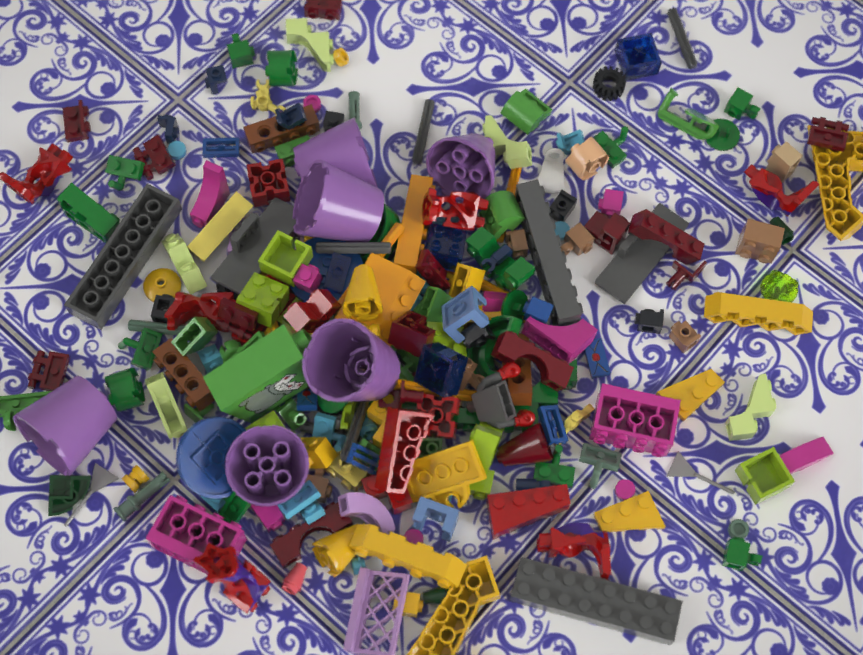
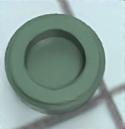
M735 519L728 526V534L732 539L733 537L744 539L749 533V526L742 519Z

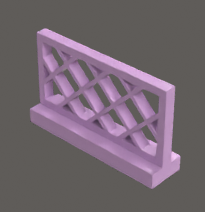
M360 567L343 648L344 651L354 655H395L410 575L374 571ZM375 576H380L384 579L385 583L376 589L374 586ZM397 578L403 579L402 586L395 591L391 583ZM388 586L392 594L383 600L380 592ZM377 595L381 603L372 609L370 601ZM396 597L398 606L391 612L387 604ZM385 607L389 614L380 621L375 613ZM373 616L377 624L368 630L366 621ZM392 618L394 627L387 632L383 624ZM380 627L385 635L378 641H375L371 634ZM369 637L373 645L366 650L361 649L362 641ZM388 639L390 642L389 652H382L379 645Z

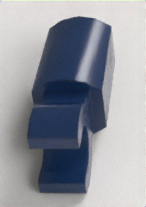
M503 244L490 256V259H484L480 266L490 265L491 268L487 271L489 275L493 273L495 266H499L513 254L512 250L506 244Z
M516 478V491L550 486L549 480L536 481V479Z

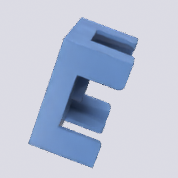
M473 286L441 306L443 330L459 344L465 340V337L457 329L471 319L480 328L488 325V316L479 309V306L482 304L484 306L487 305V300Z
M420 497L412 521H414L412 529L422 531L427 517L431 518L434 521L443 523L441 539L450 542L458 522L459 510Z

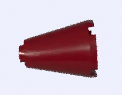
M541 423L534 424L498 447V452H496L499 464L503 463L504 466L553 460L550 445H547Z

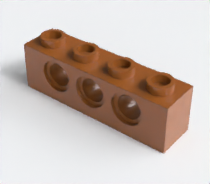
M312 104L303 107L307 121L303 122V125L296 126L291 130L280 126L276 121V116L244 126L245 137L252 154L263 152L265 149L319 132L320 124Z
M519 333V338L523 339L524 341H529L528 337H526L522 333ZM517 358L513 362L521 368L520 374L514 378H506L507 386L514 406H531L533 394L531 360Z
M170 338L152 351L156 357L154 362L160 369L164 368L166 370L164 374L170 382L174 380L177 383L174 386L181 395L186 394L187 398L185 399L192 408L195 406L201 412L213 403L215 399L202 373L187 356L181 355L171 343L173 339Z

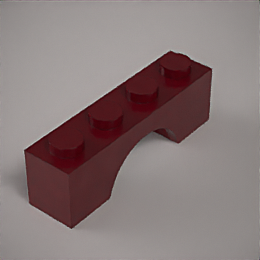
M647 209L632 216L628 232L642 240H656L668 245L673 250L672 257L685 265L701 259L705 243Z
M505 331L499 335L490 355L505 364L513 362L517 358L531 360L540 371L541 383L557 392L566 388L574 367L568 365L569 363L566 360L555 358L551 352L535 347L533 342L524 341L512 331Z
M335 502L328 504L324 508L326 514L309 525L307 522L302 525L296 524L290 528L289 533L284 536L282 534L278 535L272 540L273 543L270 544V547L283 569L301 559L302 543L311 533L326 531L333 534L353 525L349 516L340 517L338 502L336 504Z

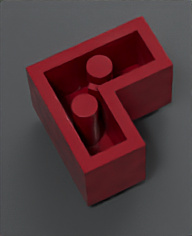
M596 211L584 227L594 237L595 244L613 255L618 248L619 241L626 237L630 223L622 215L614 213L609 218L606 214Z
M409 310L392 322L387 343L393 345L396 349L408 351L415 357H424L431 351L436 330L425 326L426 316Z

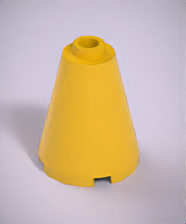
M361 264L353 270L343 303V313L350 319L351 316L357 317V321L376 319L378 314L383 312L373 269L366 264Z
M358 523L312 543L315 546L312 548V551L317 561L323 568L327 566L330 569L327 573L333 577L340 575L356 556L355 550L350 548L349 544Z

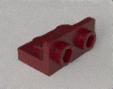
M307 0L304 5L305 17L340 20L342 0Z
M78 100V106L63 108L65 139L67 143L89 139L88 132H91L90 122L87 121L89 109L82 100Z
M428 249L421 250L415 266L417 271L430 286L442 290L450 289L451 284L446 279L447 271Z

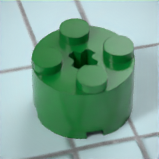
M267 51L269 64L265 66V74L269 76V85L273 87L296 85L298 68H295V62H297L295 51Z
M133 367L105 376L106 385L110 388L111 394H108L109 402L111 405L116 406L118 412L144 405L145 393L142 382H138L136 379L139 375Z

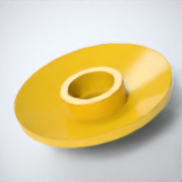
M156 269L145 278L143 284L144 293L152 302H154L156 295L168 294L175 298V293L181 291L180 277L171 269ZM164 281L163 285H158L159 282Z

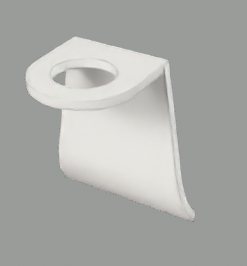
M550 148L545 152V158L537 179L540 186L544 187L545 193L559 194L561 190L565 191L564 152L558 148ZM552 152H557L560 154V156L558 158H552L549 154Z

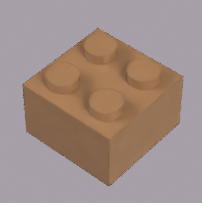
M748 218L739 235L735 254L743 258L756 259L761 263L772 264L781 248L785 228Z

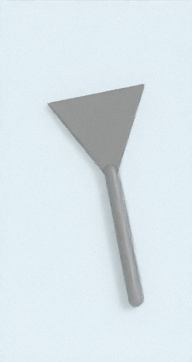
M679 451L666 476L697 477L730 494L735 493L733 490L696 473Z
M95 463L90 490L65 522L64 526L67 527L92 493L119 478Z

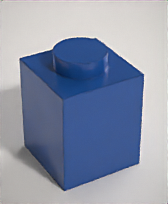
M532 296L531 301H526L522 310L525 313L523 320L526 321L531 316L546 324L554 305Z

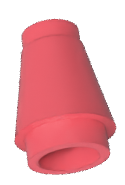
M296 563L283 579L281 588L289 594L296 595L301 590L307 567L302 563Z

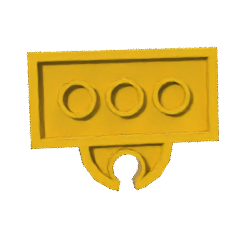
M470 440L415 459L412 466L414 469L407 488L413 503L419 502L420 497H424L454 508V505L449 502V496L453 495L458 500L457 507L459 509L463 507L470 496L469 485L487 478L474 441Z

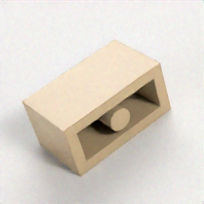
M787 141L781 146L777 145L771 153L773 155L767 160L768 165L765 169L776 174L782 183L794 173L803 157Z

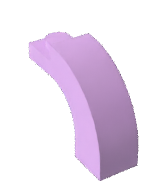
M351 492L338 497L340 517H359L367 524L379 527V531L386 534L395 531V525L389 511L373 496L360 492Z

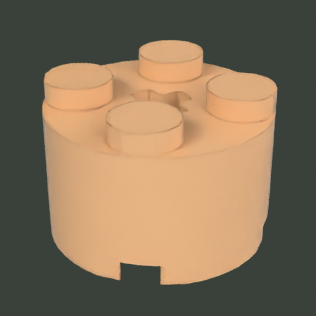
M589 137L582 144L577 143L571 148L570 151L572 153L565 162L580 179L587 180L598 173L596 169L599 167L603 168L607 164L609 156L593 137Z

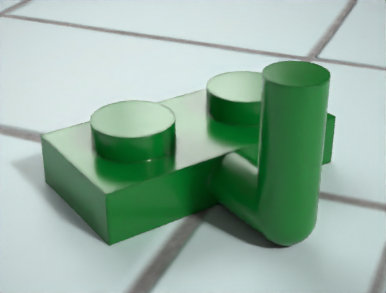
M626 126L621 128L619 137L614 141L604 131L593 137L609 156L607 163L612 169L627 157L619 147L626 140L629 130Z
M109 155L105 173L119 177L117 182L110 180L108 186L122 191L126 178L141 181L145 163Z
M144 327L139 341L126 337L118 343V348L124 349L127 346L134 348L135 352L131 364L149 371L155 358L152 351L158 348L162 334Z
M561 445L555 446L552 463H535L533 479H536V481L549 480L550 485L554 486L567 484L568 488H572L575 467L559 465L563 450Z
M233 491L231 496L223 498L226 503L218 514L224 517L223 520L225 522L231 523L233 521L238 523L251 503L244 501Z

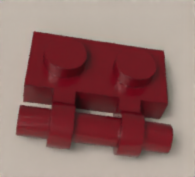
M812 117L811 124L814 125L810 127L807 144L844 152L849 125L844 124L843 121L837 120L834 122L826 120L825 117Z
M159 135L143 143L146 149L141 152L139 147L133 149L135 160L145 163L142 174L146 176L147 180L154 178L152 174L154 171L161 175L176 166ZM149 157L152 161L151 164H147L146 159H148Z
M223 297L219 304L218 317L223 318L224 321L217 319L215 326L221 328L226 333L231 332L237 335L239 339L249 340L254 334L248 332V330L253 332L256 328L259 313Z
M38 350L36 357L33 358L32 363L34 366L32 372L28 375L29 383L27 387L35 389L36 384L41 382L39 386L41 390L53 391L63 384L70 356L69 354L50 351L48 358H44L45 352ZM42 366H45L44 373L42 375L40 374V370Z

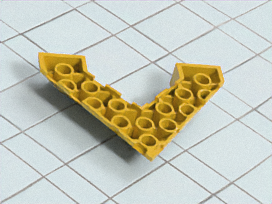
M808 125V126H807V128H808V133H809V131H810L811 125ZM850 130L847 132L848 137L844 152L811 145L826 229L840 241L849 239L863 225V213L852 204L851 176H849V171L863 172V132Z
M487 555L466 563L467 566L459 586L449 589L447 595L439 604L407 655H457L480 606L500 599V593Z

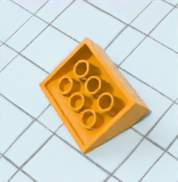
M370 253L365 264L373 269L383 312L378 314V318L370 321H357V317L351 316V320L364 323L367 326L379 324L380 339L391 347V344L387 342L392 322L411 310L426 281L413 272L374 253ZM342 303V307L338 310L334 319H350L344 315Z

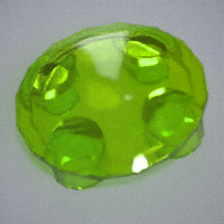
M773 270L762 279L760 285L761 294L764 299L792 303L797 297L799 283L788 274L782 273L779 270Z

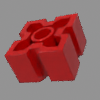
M283 159L268 161L269 165L262 166L261 162L246 165L254 207L269 205L268 201L274 198L284 202L291 201Z
M423 395V403H417L416 409L437 415V412H440L439 414L442 416L438 421L433 418V421L429 422L427 437H432V433L436 432L439 438L456 440L457 423L453 421V416H459L460 399L458 397L442 396V401H439L435 395Z

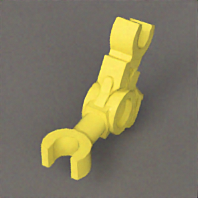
M257 79L256 86L259 91H256V100L254 96L250 98L252 110L256 108L260 111L270 110L276 116L275 109L286 110L281 105L276 106L272 104L270 100L269 79H266L265 85H260V81Z
M588 404L582 410L577 409L564 421L566 434L577 428L584 419L591 415L590 413L595 410L591 404Z

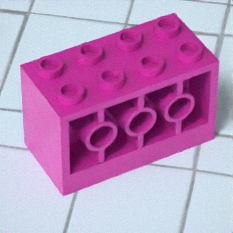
M602 383L597 395L589 440H593L596 444H612L613 447L619 449L624 447L630 448L637 453H652L655 457L667 456L674 443L681 400Z
M170 495L145 538L152 548L207 575L208 572L195 563L193 559L204 553L208 543L222 549L232 546L236 549V556L238 558L247 541L245 531L241 529V525L233 521L231 523L223 521L224 517L214 512L211 515L205 512L206 509L198 504L192 506L182 496L177 495L174 497ZM215 558L214 563L220 560V558Z

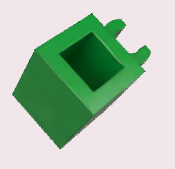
M238 33L231 34L233 43L227 44L233 69L254 64L252 58L255 56L253 46H249L248 40L240 41Z
M738 87L727 102L724 112L738 120L746 113L749 118L755 120L760 108L750 104L753 98L752 94Z
M733 537V539L730 538L726 542L722 566L742 571L747 563L754 566L761 564L762 555L749 553L751 543L745 542L742 538Z

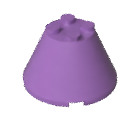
M477 133L438 140L429 149L426 157L429 177H433V183H437L445 196H450L451 191H468L477 193L481 198H486L494 186L495 149L493 140ZM461 197L456 198V201L460 203L464 200Z
M277 425L256 426L242 433L232 443L225 461L226 477L232 490L244 501L257 506H274L291 499L304 485L309 471V457L303 442L292 431Z

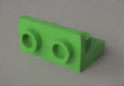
M309 135L274 147L278 159H283L284 167L295 165L293 147L309 140Z

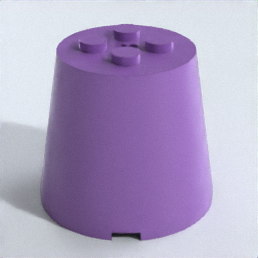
M351 118L293 147L295 169L301 180L303 176H308L311 171L309 166L319 159L378 188L373 169H370L368 164L370 159L355 118Z
M315 160L309 166L311 171L308 176H303L296 194L292 219L296 220V224L293 226L295 233L302 236L348 242H369L376 233L384 209L382 190L323 160Z
M346 318L334 319L321 325L311 335L312 339L308 347L304 349L302 368L305 380L315 394L333 402L376 401L386 397L395 388L400 375V362L397 354L388 344L361 323Z
M75 376L13 416V421L27 442L32 440L39 448L36 452L50 466L65 476H70L117 420L116 412L108 402L106 395L81 376Z

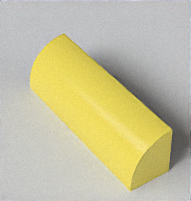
M236 191L187 246L189 252L204 262L254 205Z

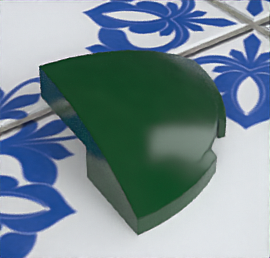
M50 475L48 516L60 515L73 509V506L85 497L90 486L91 476Z

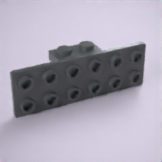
M274 198L260 216L252 212L248 218H245L240 228L231 235L232 251L213 273L211 279L240 294L253 273L260 274L262 272L258 260L277 230L289 236L293 233V226L296 224V220L292 219L294 206Z
M661 203L652 211L655 215L683 231L689 225V222ZM628 232V237L626 239L623 237L617 245V255L598 276L595 284L625 304L670 249L668 245L656 240H642Z

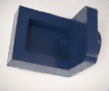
M223 65L206 68L208 78H204L206 88L211 89L212 95L219 94L217 84L227 81Z
M300 103L284 111L280 108L275 109L277 123L288 130L307 121L303 106Z
M158 115L159 126L166 128L164 136L167 144H170L176 138H179L180 129L176 117Z

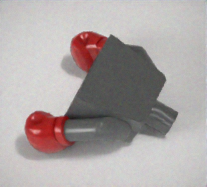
M508 362L501 369H498L497 372L485 377L477 386V392L472 394L473 401L467 403V409L470 413L476 412L479 421L487 422L498 429L511 426L528 427L534 423L535 414L531 410L521 409L516 414L507 386L506 378H514L520 374L521 368L515 362Z

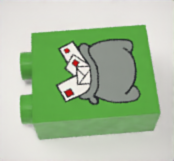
M283 324L203 376L220 410L253 423L309 387L302 368L304 349L308 347L312 339L305 329L296 332Z

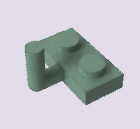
M583 443L579 462L594 466L589 483L590 488L595 489L597 487L602 468L618 472L622 453Z

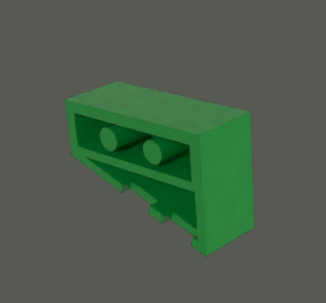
M72 182L57 197V201L65 216L104 243L108 241L120 223V219L115 214H110L102 205L96 203Z

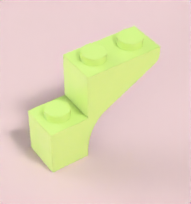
M307 18L286 19L287 43L305 46L323 71L331 72V65H334L333 54H330V50H333V39H329V32L312 33L311 25L307 24Z
M491 115L485 116L483 132L485 137L493 140L495 155L503 154L504 162L509 165L510 169L532 166V149L528 142L509 140Z
M178 233L167 235L164 238L165 240L161 242L189 294L207 287L198 266L194 262L181 236Z
M163 372L145 379L146 386L169 439L183 436L188 429Z
M766 374L759 375L754 382L746 410L739 415L730 416L726 420L725 425L729 441L753 438L758 431V424L755 418L770 417L775 411L776 401L772 398L771 381L767 379Z

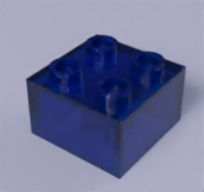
M652 33L617 40L615 54L620 69L623 71V75L626 76L625 80L657 75L659 73L662 62Z
M431 223L425 249L432 253L445 270L455 272L457 263H461L463 259L467 231Z
M439 342L424 344L413 381L443 398L458 395L468 358Z

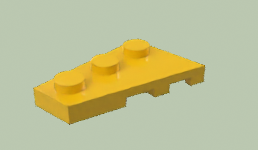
M709 369L657 391L656 395L681 400L678 417L684 422L722 387L725 381L712 369Z
M649 491L593 513L600 531L621 532L626 530L665 529L666 527Z

